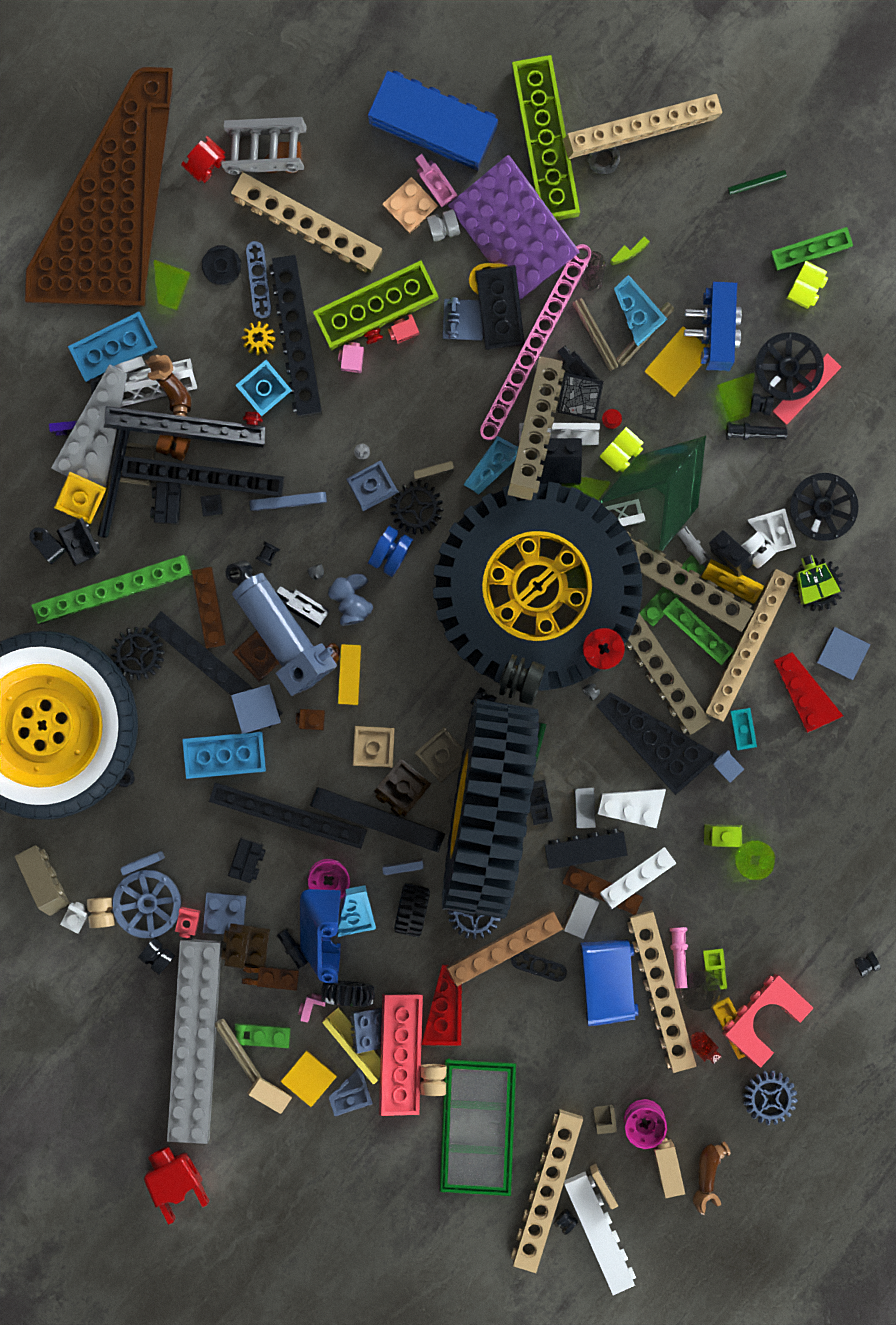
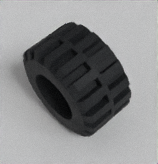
M405 883L402 888L396 916L395 933L420 937L430 897L429 888Z

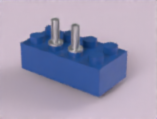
M713 282L711 287L706 288L705 293H703V305H708V308L705 307V310L685 309L684 313L685 316L702 317V324H706L707 327H704V330L685 329L684 336L701 337V344H707V347H703V352H701V364H706V370L730 371L735 362V348H739L741 343V331L736 330V325L741 324L742 309L741 307H736L737 283Z

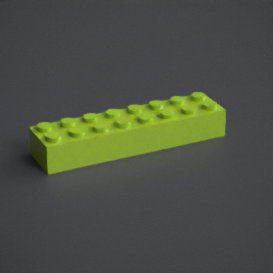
M552 55L512 62L511 69L533 188L557 221L579 217L580 208L571 159H568L563 143L566 132Z

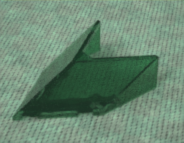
M706 436L637 456L599 502L603 504L606 501L655 487L665 496L660 546L657 549L662 552L699 506Z

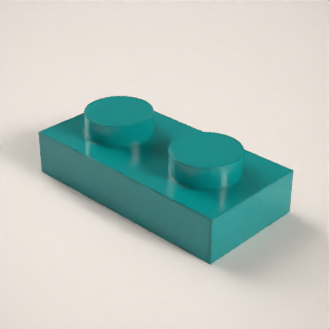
M751 708L730 711L736 750L757 747Z

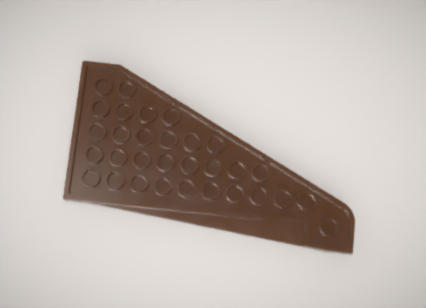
M143 67L132 74L26 269V303L145 307L147 276L173 90V68Z

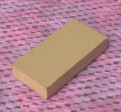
M259 1076L247 1092L249 1096L280 1114L292 1099L291 1095Z

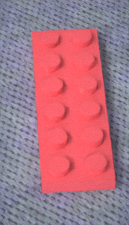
M382 994L379 1115L381 1116L419 1115L422 994Z

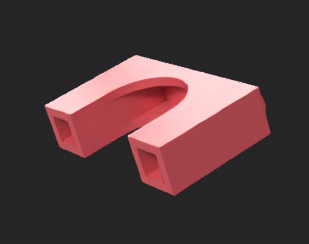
M776 974L773 976L769 975L764 980V986L760 991L756 990L750 996L751 1001L746 1006L743 1005L736 1013L737 1017L733 1021L729 1020L724 1025V1031L722 1032L734 1046L760 1068L774 1052L754 1032L753 1020L757 1011L763 1006L777 1004L795 1021L801 1023L813 1009L803 997Z

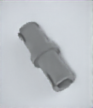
M687 526L676 533L686 545V550L692 553L699 562V565L710 558L701 547L699 539H695Z

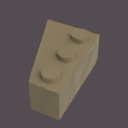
M35 845L15 856L39 910L51 916L69 906L70 902L57 879L54 868L48 862L49 857L45 849Z

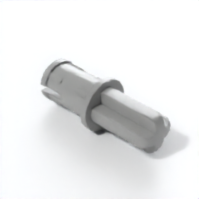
M358 444L354 449V454L358 459L365 460L370 455V449L365 444Z

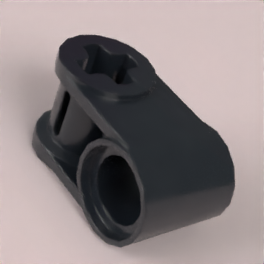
M38 527L30 532V541L50 564L56 562L66 552L63 545L46 529ZM37 532L43 533V541L36 540V538L38 537L36 535Z

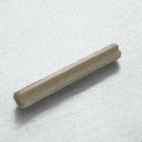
M582 298L577 299L573 302V306L608 370L616 369L619 364Z
M667 302L660 311L667 318L674 311V307ZM650 336L639 346L636 345L633 339L616 358L618 364L623 367Z
M220 1019L215 1023L216 1029L251 1083L254 1084L258 1076L261 1077L226 1021Z

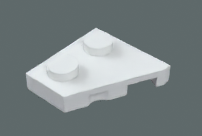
M785 509L748 519V523L764 537L765 541L776 552L796 547Z

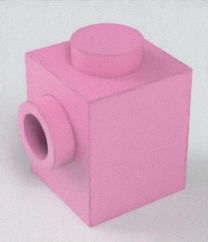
M349 342L348 345L343 346V350H339L338 361L341 362V371L362 372L364 347H360V343Z

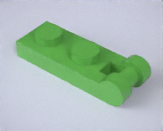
M235 1024L234 1030L240 1045L289 1048L291 1027ZM244 1031H250V1038H244Z

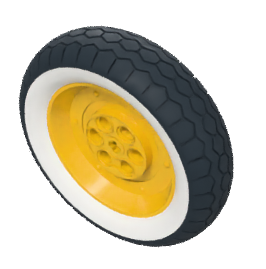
M37 631L15 635L1 641L0 809L23 818L46 820L71 816L90 808L108 795L119 783L135 751L138 735V714L134 696L126 678L117 665L100 649L72 635L51 631ZM45 700L51 703L49 711H45L42 708V703ZM27 707L31 708L33 712L29 719L23 714L24 709ZM61 712L67 716V721L64 724L58 721V715ZM46 721V727L48 728L41 730L40 728L42 725L40 724V722ZM23 727L29 730L27 738L21 736L20 732ZM58 732L64 736L62 743L55 741V735ZM38 740H43L45 743V748L42 751L36 747Z

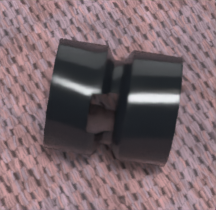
M153 938L138 956V959L146 965L151 964V969L160 975L176 955L168 948L163 949V944L156 938Z

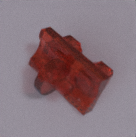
M704 1031L695 1032L691 1035L689 1040L691 1047L704 1061L709 1059L715 1064L722 1055L717 1051L719 1047Z

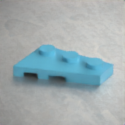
M628 275L614 290L628 321L627 323L633 334L634 341L639 346L667 318Z
M497 436L463 485L479 495L516 460L518 447Z
M366 886L346 889L338 922L337 937L375 930L376 924Z

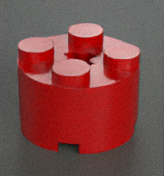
M209 136L205 137V143L201 140L187 155L189 159L187 163L183 161L181 164L198 182L203 181L206 183L213 175L212 170L215 167L219 169L222 166V161H226V152Z
M600 628L587 636L583 645V652L586 660L593 667L610 669L622 660L625 646L617 632L608 628ZM607 643V648L610 650L609 653L604 652L603 655L600 654L601 649L598 648L599 645Z

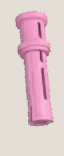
M669 928L672 934V945H670V948L673 950L674 987L688 988L685 950L688 948L685 935L687 928Z

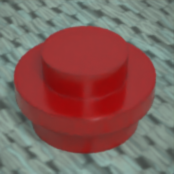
M616 409L605 411L602 416L604 426L609 429L617 428L622 422L621 413Z
M245 412V416H243V420L249 425L258 426V422L263 421L261 415L257 412Z

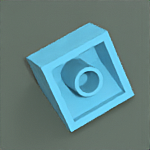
M267 359L236 384V387L261 416L292 391Z

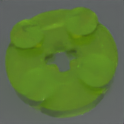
M750 840L738 848L735 854V865L742 876L751 880H761L769 876L773 871L775 854L768 844L759 840ZM752 855L760 856L758 865L750 863Z

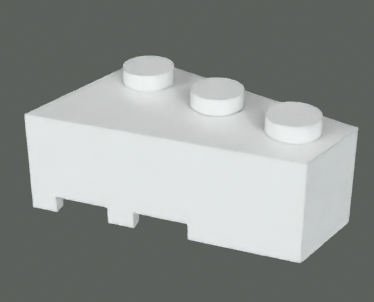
M666 789L602 793L597 814L657 828Z

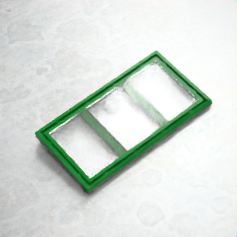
M445 1059L446 1077L444 1082H446V1095H443L440 1192L511 1196L516 1063Z

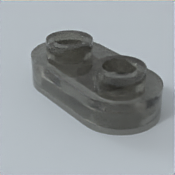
M597 251L591 252L590 261L582 274V286L589 292L598 291L603 284L606 260ZM595 260H599V264L597 266H594ZM595 279L596 283L591 286V281Z

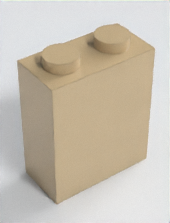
M665 1138L661 1144L653 1148L662 1191L665 1198L684 1195L685 1190L675 1146L671 1139Z

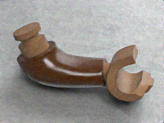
M167 355L149 357L148 360H145L151 369V372L148 373V378L153 381L156 380L168 397L170 410L173 412V415L187 416V413L191 411V396L182 382L172 373L173 365Z
M724 1141L721 1142V1146L718 1144L715 1146L713 1144L705 1146L700 1155L699 1190L694 1195L693 1203L697 1211L702 1215L706 1212V1202L709 1199L717 1207L722 1205L718 1196L712 1193V1191L714 1190L716 1170L718 1165L721 1164V1159L725 1157L724 1155L729 1156L731 1154L728 1145Z

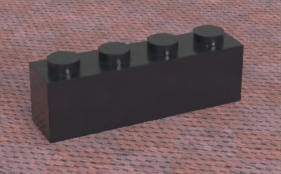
M618 828L607 830V834L599 835V832L587 833V837L584 838L574 835L567 837V841L560 842L558 838L548 840V844H544L548 869L628 856L624 832L619 831Z

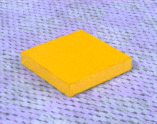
M69 472L54 508L77 519L83 518L84 522L86 521L88 524H91L107 488Z
M306 1050L281 1082L312 1107L337 1075Z

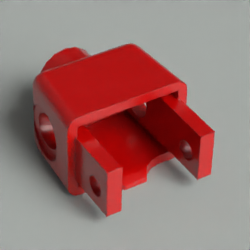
M167 1146L148 1157L153 1168L147 1171L144 1176V1182L155 1207L159 1206L168 1225L176 1219L168 1202L178 1204L184 1201L186 1193L191 1189L194 1190L202 1208L208 1205L210 1200L201 1184L203 1178L187 1153L183 1152L174 1157L171 1149Z

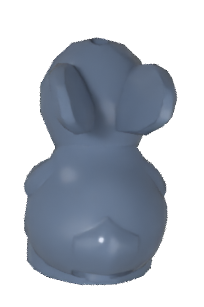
M353 574L348 578H337L328 588V596L332 600L340 602L338 609L343 613L340 619V625L342 626L363 622L373 610L372 603L355 594L356 590L368 583V579L363 574Z

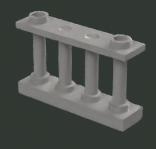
M302 117L224 121V129L228 136L232 137L230 161H222L221 163L226 173L238 175L242 172H297L298 170H304L301 159L296 158L298 135L306 133V124ZM280 134H290L288 158L277 159L278 136ZM261 135H270L269 159H258V144ZM242 136H251L250 160H238L239 140Z

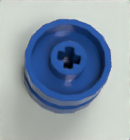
M388 526L383 536L376 543L368 564L379 568L386 559L387 562L383 572L393 577L414 539L403 535L396 544L398 530Z

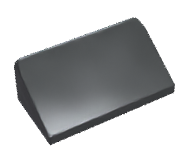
M574 788L576 829L596 827L594 788Z

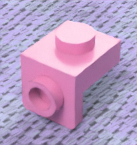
M312 993L311 996L307 995L305 1004L301 1003L298 1015H302L300 1021L308 1023L313 1004L326 1005V1002L322 1001L321 995Z

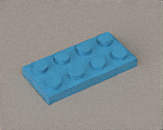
M140 311L68 346L86 383L90 382L92 378L104 375L109 364L115 366L143 356L158 348Z
M263 732L182 739L186 779L266 772Z

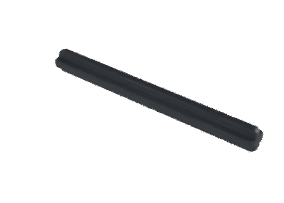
M118 430L98 529V536L107 538L110 532L130 433L127 430Z

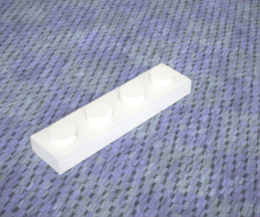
M664 847L603 890L600 895L610 909H613L674 866L676 862Z

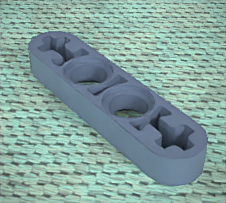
M253 241L246 247L252 305L255 316L264 320L270 317L272 311L266 258L263 245ZM254 246L261 249L257 255L258 260L262 259V262L255 261L254 254L250 253ZM259 265L263 268V273L260 276L253 275L252 269L254 266ZM263 285L266 289L265 294L261 296L256 295L254 292L255 287ZM267 298V301H263V305L265 308H268V311H265V315H261L260 312H257V309H260V302L255 303V299L263 300Z
M326 492L256 499L250 500L249 506L250 511L321 504L327 503Z

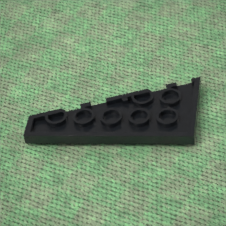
M611 692L596 705L674 795L678 794L720 756Z

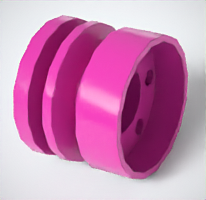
M322 859L310 868L307 882L309 889L341 890L342 899L345 890L349 889L350 876L346 868L339 861ZM326 875H327L328 877L333 876V878L331 879V880H332V884H330V885H329V883H325V884H324V883H323V882L325 881L324 876H326Z
M648 1099L637 1100L628 1106L623 1120L626 1136L629 1141L642 1149L654 1148L661 1144L667 1133L666 1119L661 1107ZM643 1118H645L647 1121L646 1125H644L642 1122Z

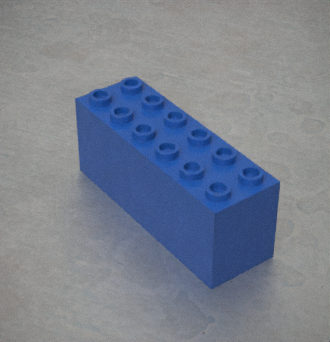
M387 71L368 113L369 124L478 172L497 130L498 119L495 118L496 116L488 111L484 113L478 111L477 107L473 104H462L458 102V98L452 95L444 96L434 87H429L428 89L422 86V83L416 79H411L410 81L403 78L404 75L400 72Z

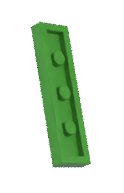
M845 227L773 250L770 253L776 271L804 263L805 261L851 248L853 243L848 228Z
M692 555L682 566V569L687 572L691 569L699 575L706 568L702 564L699 565V562ZM677 574L674 576V582L682 585L685 582V577L682 574ZM662 587L640 611V615L654 627L665 615L662 613L665 607L675 597L679 599L680 596Z
M675 597L662 611L719 665H722L735 651L678 598Z

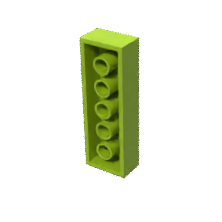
M422 260L313 311V314L332 351L364 336L369 331L381 328L438 301L439 296Z

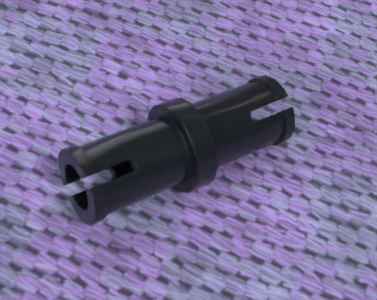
M288 929L276 935L286 949L285 953L290 955L297 969L308 963L299 949V943L294 941Z

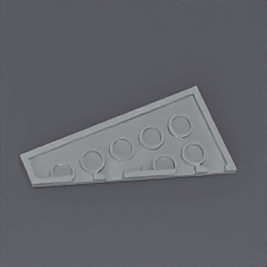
M109 364L52 465V469L65 476L72 472L106 488L117 429L104 428L106 406L121 408L127 373Z

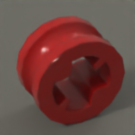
M380 328L364 334V337L368 339L367 345L383 339V335H380Z

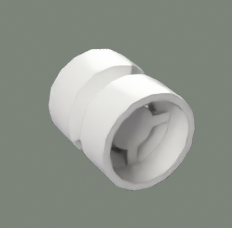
M758 531L741 545L752 555L753 565L756 569H759L776 553L770 544L764 543L765 539Z

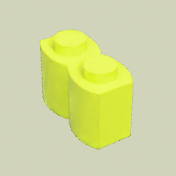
M805 261L786 299L806 309L810 305L814 306L819 298V295L816 294L819 287L823 288L828 280V277L825 276L827 271Z
M625 427L599 458L615 473L619 470L623 472L630 465L628 460L632 456L636 458L643 450L641 446L644 442Z

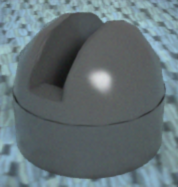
M317 564L308 568L307 572L312 579L318 580L323 577L324 568L322 564Z
M593 683L588 684L582 689L591 701H594L600 694V689L595 690L596 684Z

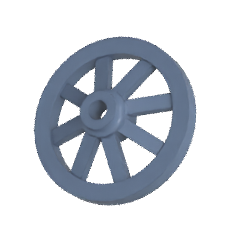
M140 870L128 875L118 885L113 896V912L117 922L126 932L139 938H154L167 932L176 923L179 909L181 908V896L175 883L165 874L155 870ZM146 877L159 880L152 893H149ZM140 878L143 895L128 887V885ZM166 885L172 897L157 899V895L163 886ZM123 891L138 900L134 903L120 905ZM145 900L151 901L150 907L145 905ZM174 903L171 917L160 909L158 905ZM138 908L139 911L131 922L128 923L122 911ZM153 911L166 921L162 927L155 930ZM144 914L147 916L148 931L135 928V925Z

